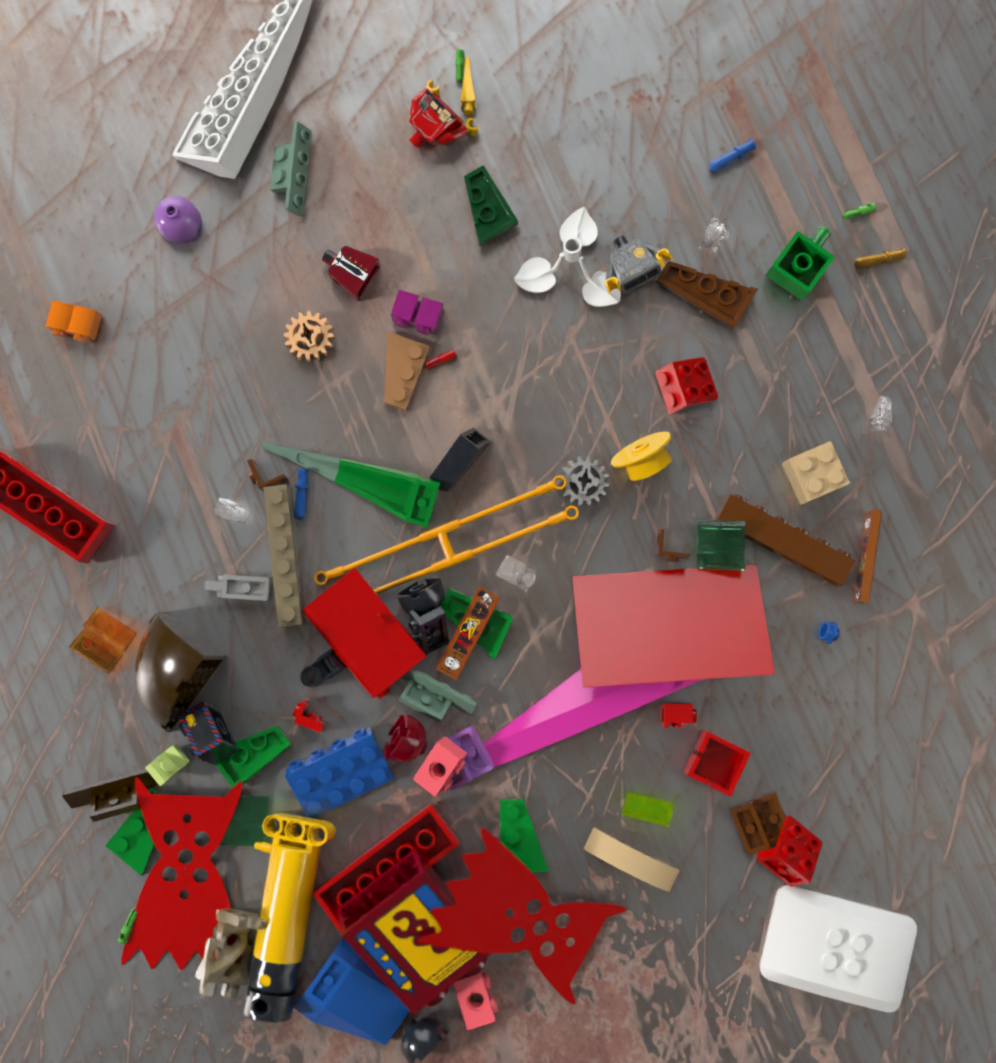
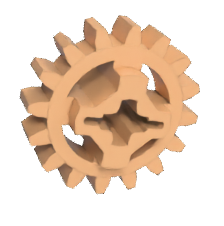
M311 311L307 312V316H303L299 312V319L297 320L291 317L290 319L293 324H286L285 326L289 333L283 334L285 339H288L285 345L287 348H291L290 353L292 355L297 354L299 360L306 356L308 362H311L313 356L320 360L319 354L321 353L327 356L328 354L325 349L333 347L329 340L335 339L334 335L330 333L333 331L331 325H327V318L325 317L321 320L320 313L317 312L315 316H312ZM309 323H315L317 326H312ZM306 329H308L309 333H311L312 344L307 339ZM305 346L310 350H303L301 347Z

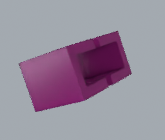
M399 289L391 312L394 324L401 328H408V326L416 327V331L424 335L436 334L444 310L443 303L423 297L420 304L418 300L419 295Z

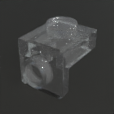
M506 555L495 575L527 592L535 581L537 571L527 564Z

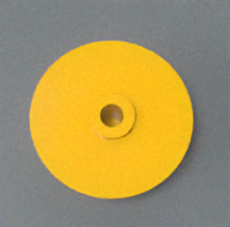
M658 432L633 442L612 458V466L616 468L625 467L629 479L632 481L641 480L664 469L672 460L664 447L670 441L671 434L669 432Z

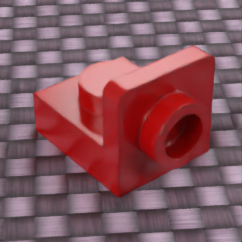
M302 700L301 704L297 703L293 712V716L296 717L294 723L320 733L324 732L327 723L321 721L322 716L311 712L305 715L310 701Z

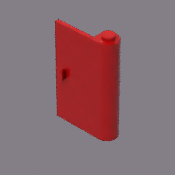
M356 567L302 610L304 615L372 699L378 697L379 700L390 692L388 688L427 656Z

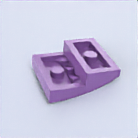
M474 725L449 737L452 742L468 753L463 760L466 763L464 768L458 775L455 773L451 778L454 781L450 787L451 791L495 767ZM439 763L440 769L446 772L445 767Z

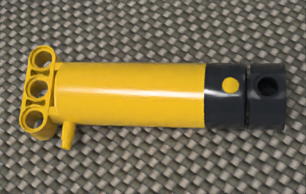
M277 813L267 816L263 821L262 828L267 836L273 837L272 844L256 842L254 845L255 849L271 854L260 917L265 919L266 922L263 930L257 929L243 1012L244 1015L251 1019L273 1023L285 1022L292 1018L296 997L295 989L297 988L320 849L321 845L332 842L336 836L335 826L328 821L288 813ZM276 819L280 823L279 830H277L274 825ZM297 824L302 826L301 835L296 830ZM320 828L325 832L324 840L319 836Z

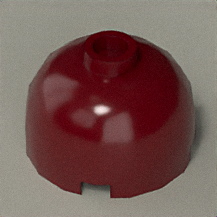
M408 714L400 715L388 733L392 737L390 743L385 742L383 754L384 757L400 763H409L416 759L419 754L422 755L428 744L425 741L426 732L422 723Z

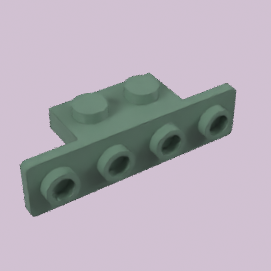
M300 122L294 123L292 144L274 147L270 190L274 193L286 192L285 209L297 216H303L312 138V131Z
M411 668L401 677L408 681V684L401 694L399 702L438 723L442 721L450 705L468 715L473 713L477 702L473 701L469 695L458 693L450 685L436 681L424 671Z

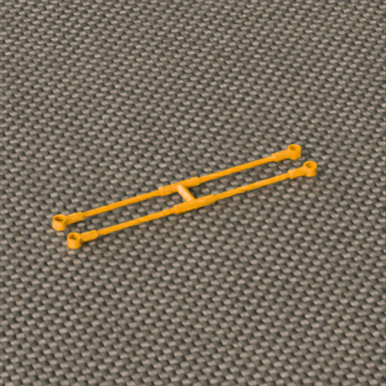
M558 475L554 477L553 481L538 486L535 490L463 519H456L419 534L420 536L346 566H339L326 572L319 571L315 574L314 580L319 585H326L329 580L345 574L346 571L354 567H359L421 541L426 542L438 537L446 559L373 589L379 594L431 572L436 573L471 559L473 555L548 525L553 526L565 520H575L579 512L575 506H568L565 511L548 517V520L473 550L468 549L462 553L454 554L446 533L461 528L463 524L538 494L540 496L555 489H564L566 479ZM562 479L564 484L561 487H557L555 481ZM569 509H574L576 511V515L574 517H569L567 515V511ZM321 574H324L326 579L321 583L318 578Z

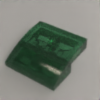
M698 520L697 569L745 571L746 521Z
M240 796L220 845L254 846L256 842L269 843V836L264 833L262 824L264 819L269 816L271 797Z

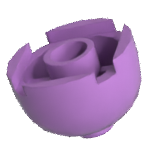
M167 197L155 209V226L166 240L182 244L191 241L197 236V231L202 225L201 214L196 206L185 197Z

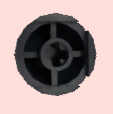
M440 577L426 578V583L418 584L417 581L398 592L397 598L408 615L409 611L414 609L418 616L421 617L427 612L443 605L445 592Z
M423 1017L418 1021L413 1018L403 1028L406 1034L401 1040L402 1054L408 1063H416L415 1060L417 1058L421 1062L442 1040L440 1034L443 1032L446 1036L449 1030L433 1017Z

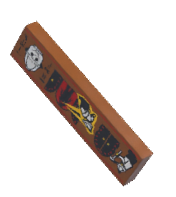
M872 509L867 511L865 515L853 603L864 604L870 602L882 515L881 510Z
M479 586L436 670L457 680L500 596Z

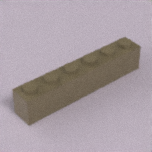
M287 484L263 487L278 628L306 625V617L302 612L304 609L292 489Z

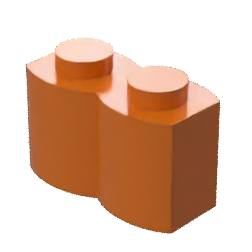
M52 300L45 327L52 331L51 334L65 338L66 335H71L74 340L87 343L88 340L95 341L102 314L90 308Z

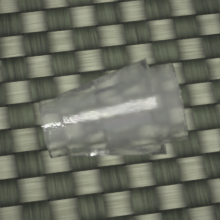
M888 396L879 397L869 419L872 430L886 432L892 426V398Z
M219 497L213 514L217 515L219 519L246 523L250 510H247L228 497Z

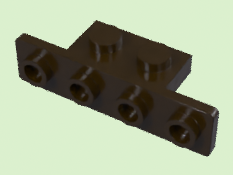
M144 768L63 791L62 797L71 808L90 804V818L93 822L140 809L135 789L136 777L141 780L146 788L158 785V783Z

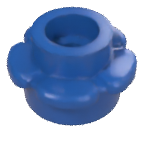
M834 621L832 623L823 622L819 628V638L827 644L836 641L840 635L837 623Z

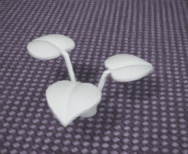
M585 207L572 213L562 224L560 239L563 242V253L559 254V258L553 268H551L550 263L546 259L535 257L526 261L514 277L515 283L522 289L532 293H544L555 285L556 278L553 273L558 269L563 259L568 262L579 261L584 276L588 281L582 288V295L589 305L594 307L615 305L620 302L621 292L618 289H613L611 294H608L605 286L606 272L598 271L591 279L584 264L583 256H581L582 247L590 246L595 242L598 235L597 226Z

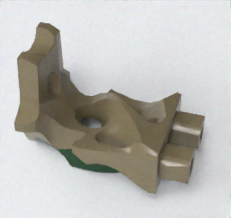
M222 908L217 910L216 918L219 922L214 928L213 938H209L205 944L204 956L195 977L200 980V994L215 996L217 983L223 984L221 995L236 998L240 985L248 984L247 969L252 946L247 945L248 931L250 929L263 930L266 920L261 918L260 914ZM232 934H236L235 943L227 945V938ZM241 955L239 962L235 963L234 961Z

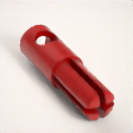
M454 349L425 362V365L431 364L427 366V369H431L457 358Z

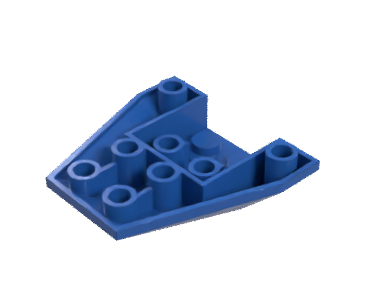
M344 937L294 1006V1009L314 1023L384 1045L388 1043L409 1013L408 1008Z

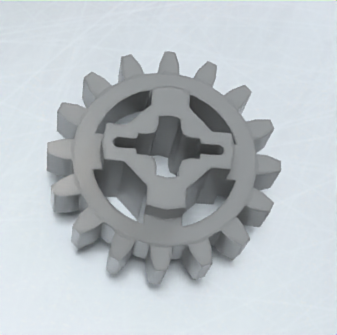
M579 456L577 457V463H574L572 460L568 462L570 468L563 467L562 471L566 474L560 475L566 479V486L564 488L566 491L563 497L570 496L569 503L572 504L577 500L578 507H581L583 502H586L589 507L591 506V500H594L596 503L600 501L598 495L603 497L606 495V492L602 489L609 487V484L604 482V480L609 478V474L602 473L606 467L601 466L599 468L597 466L599 460L591 463L590 456H587L585 461H582ZM582 467L581 472L578 474H571L575 469ZM591 469L597 473L599 478H595L592 475ZM586 472V480L590 483H587L582 491V482L578 480H581ZM569 484L577 489V494L571 490ZM590 489H598L594 494L586 496L587 491Z

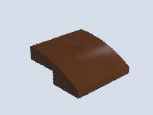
M776 791L730 809L748 855L769 849L771 845L777 844L786 815Z

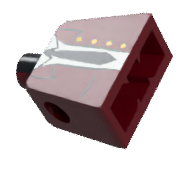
M343 246L339 254L328 249L322 257V261L330 266L328 270L330 279L356 301H359L380 268L378 258L348 246Z

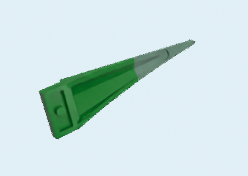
M267 443L262 445L263 448L357 493L404 521L426 528L429 526L440 487L439 482L420 477L419 474Z

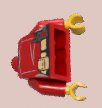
M429 80L427 82V89H423L412 99L409 123L416 129V132L409 141L418 149L421 148L426 140L436 146L445 145L467 136V134L473 136L477 133L479 126L475 128L469 126L473 124L474 119L469 118L466 125H463L464 121L438 97L440 95V86L432 89L433 81Z

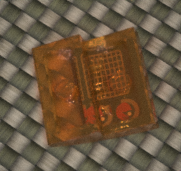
M97 607L83 624L84 629L71 643L69 648L109 675L137 633Z

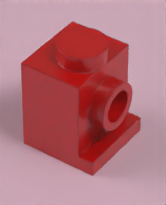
M661 703V727L669 728V723H672L674 728H686V723L693 724L697 722V710L693 709V704Z

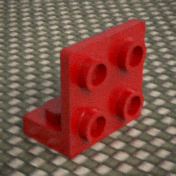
M786 816L776 848L759 851L756 860L791 887L808 884L812 881L823 842L792 816Z

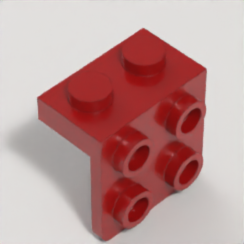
M704 357L671 362L655 372L669 415L676 414L689 406L713 402L718 399V393Z

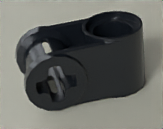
M330 649L304 668L300 674V679L307 687H317L342 672L347 666L342 664L334 650ZM311 670H315L318 673V680L313 684L309 683L306 679L307 673Z

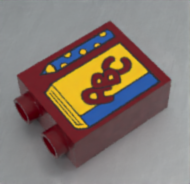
M416 848L337 909L342 936L413 1015L426 1005L432 1007L440 1003L447 995L451 985L464 975L472 976L478 973L485 966L488 956L492 954L432 946L417 941L418 938L441 931L439 924L431 913V909L455 905V900L448 886Z

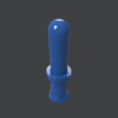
M749 139L745 144L735 146L732 151L713 160L709 165L710 170L716 172L737 158H743L744 154L756 149L755 142Z
M298 468V484H295L297 493L294 517L297 520H302L306 515V489H309V485H307L309 469Z

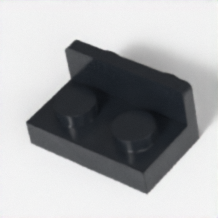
M441 607L429 611L421 617L418 616L414 609L409 611L410 620L408 625L413 634L411 637L426 655L449 643L446 615Z

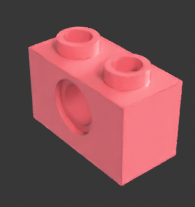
M445 736L435 744L413 780L435 797L442 791L446 793L454 782L451 780L455 773L458 775L464 768L466 763L463 760L468 753ZM439 763L445 767L446 772L440 769Z
M481 969L475 975H464L454 983L467 1031L496 1021L495 1013L499 1012L495 997L491 998L488 991L491 988L488 973L483 974ZM474 993H480L483 999L480 1002H474L470 996Z

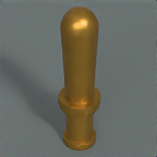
M901 248L897 251L889 252L886 250L882 254L859 257L854 261V266L862 269L881 263L890 264L894 260H904L906 252L904 248Z

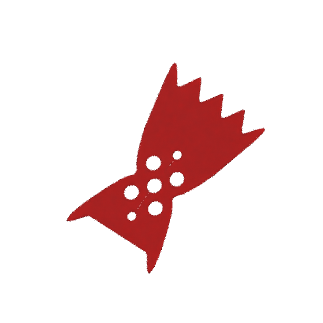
M136 777L135 789L140 808L152 841L161 853V858L151 870L139 895L135 908L138 914L132 926L133 929L130 937L124 945L121 965H124L140 949L150 968L154 969L163 954L169 951L179 969L183 970L195 952H198L203 959L205 944L209 938H213L214 928L219 922L216 918L217 910L222 908L231 909L223 881L210 857L219 846L230 824L241 795L242 781L238 782L225 797L151 794L141 780ZM185 814H190L192 817L189 823L183 821ZM168 830H173L178 834V841L174 845H168L164 841L163 836ZM200 831L206 832L209 835V843L205 846H198L195 843V835ZM183 849H188L193 853V860L189 864H183L178 859L179 852ZM166 867H173L177 871V877L174 881L168 882L162 877V872ZM197 868H204L208 873V878L203 883H198L193 878V872ZM184 886L185 890L189 893L187 899L180 897V892L184 890ZM232 934L227 938V945L235 943L236 934ZM241 955L234 961L235 963L239 962Z
M480 828L486 851L462 854L471 877L446 882L455 900V905L431 909V913L439 924L441 931L418 938L417 941L432 946L478 953L503 954L528 950L533 962L553 988L569 1003L575 1004L570 983L606 918L625 912L627 909L614 904L589 902L552 905L545 889L534 874L486 829ZM532 899H537L541 903L540 910L535 914H530L527 911V904ZM509 908L514 910L512 917H506L505 915L506 910ZM562 913L568 914L570 917L569 924L564 928H559L556 925L557 917ZM540 920L545 921L548 926L547 931L542 935H536L533 931L535 923ZM518 927L523 928L525 931L523 940L520 942L512 941V931ZM574 938V945L571 947L567 946V940ZM548 941L554 944V951L549 956H543L540 952L542 944Z

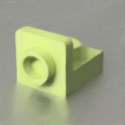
M174 744L145 768L161 786L187 765L190 760L178 745Z

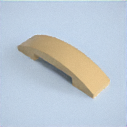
M593 827L583 848L612 866L667 892H670L679 873L678 869L638 851Z

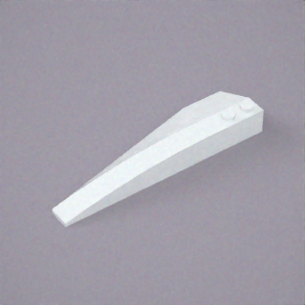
M285 0L274 7L271 11L273 17L267 24L262 23L258 29L260 32L255 41L250 39L229 67L231 73L220 79L217 83L219 89L213 97L208 95L203 102L206 105L201 113L196 111L172 154L175 159L220 177L236 178L284 81L299 43L312 0Z

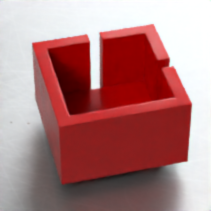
M702 730L694 747L698 752L696 755L691 753L683 773L731 797L751 753L708 731Z

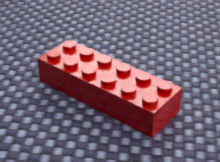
M0 449V509L76 561L88 564L115 525L3 449Z
M431 802L317 887L313 895L340 934H342L337 909L415 848L428 864L432 866L459 846L460 839L435 804Z

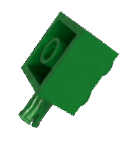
M820 226L814 236L809 239L797 230L765 276L803 301L835 258L834 255L822 248L831 236V232L827 228Z

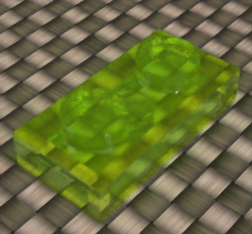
M626 791L621 814L669 827L674 803Z

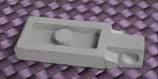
M223 575L218 576V581L205 580L204 590L217 591V597L226 599L270 601L272 578Z

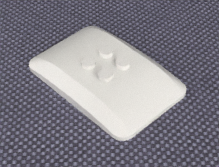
M785 884L776 893L761 956L760 972L766 979L786 986L879 1011L894 1012L900 1007L917 933V925L912 918L903 914L799 886L791 887Z

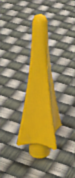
M469 57L465 58L464 80L460 98V109L464 108V114L471 115L473 108L476 109Z

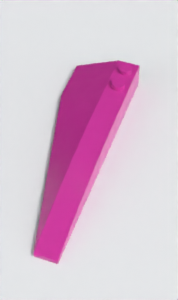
M580 669L483 744L495 767L700 680L583 687Z

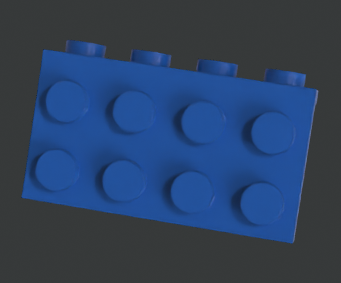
M360 728L352 734L353 736L345 740L340 738L334 741L330 747L324 750L317 749L309 755L310 757L302 761L297 759L288 765L285 778L306 817L314 819L395 779L374 737L372 728Z

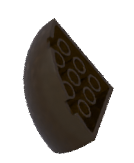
M159 611L149 622L136 655L135 685L139 699L147 714L163 730L171 732L180 720L178 715L190 707L227 655L168 612Z

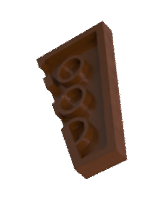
M671 261L667 262L662 270V274L656 280L657 284L734 329L758 290L751 286L749 288L739 285L738 282L732 280L729 282L717 278L716 275L697 272L696 269Z

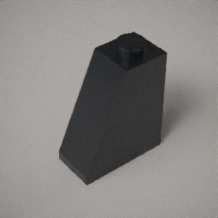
M475 428L460 434L429 478L440 483L439 490L449 492L458 484L491 441Z

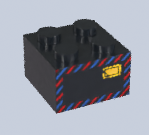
M203 700L178 715L181 721L179 728L183 735L188 737L190 742L188 748L193 757L216 765L239 751L221 710Z

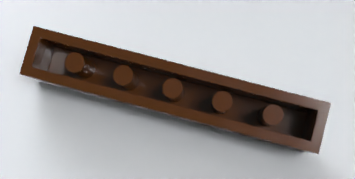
M730 494L726 497L714 522L836 587L844 586L856 562L850 558L851 554L842 549L835 550L829 547L830 543L821 538L814 539L808 536L809 532L803 528H793L788 525L786 519L780 516L773 517L767 514L768 510L762 506H752L746 503L747 499L739 494H734V496Z

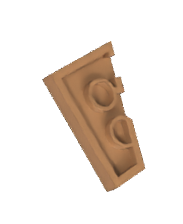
M387 331L385 404L407 411L429 354L430 346Z

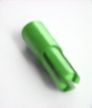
M462 49L456 50L457 82H463L465 51Z
M875 203L863 205L845 211L843 216L845 219H850L876 211Z
M135 909L131 910L117 940L122 944L127 943L132 932V926L138 914Z

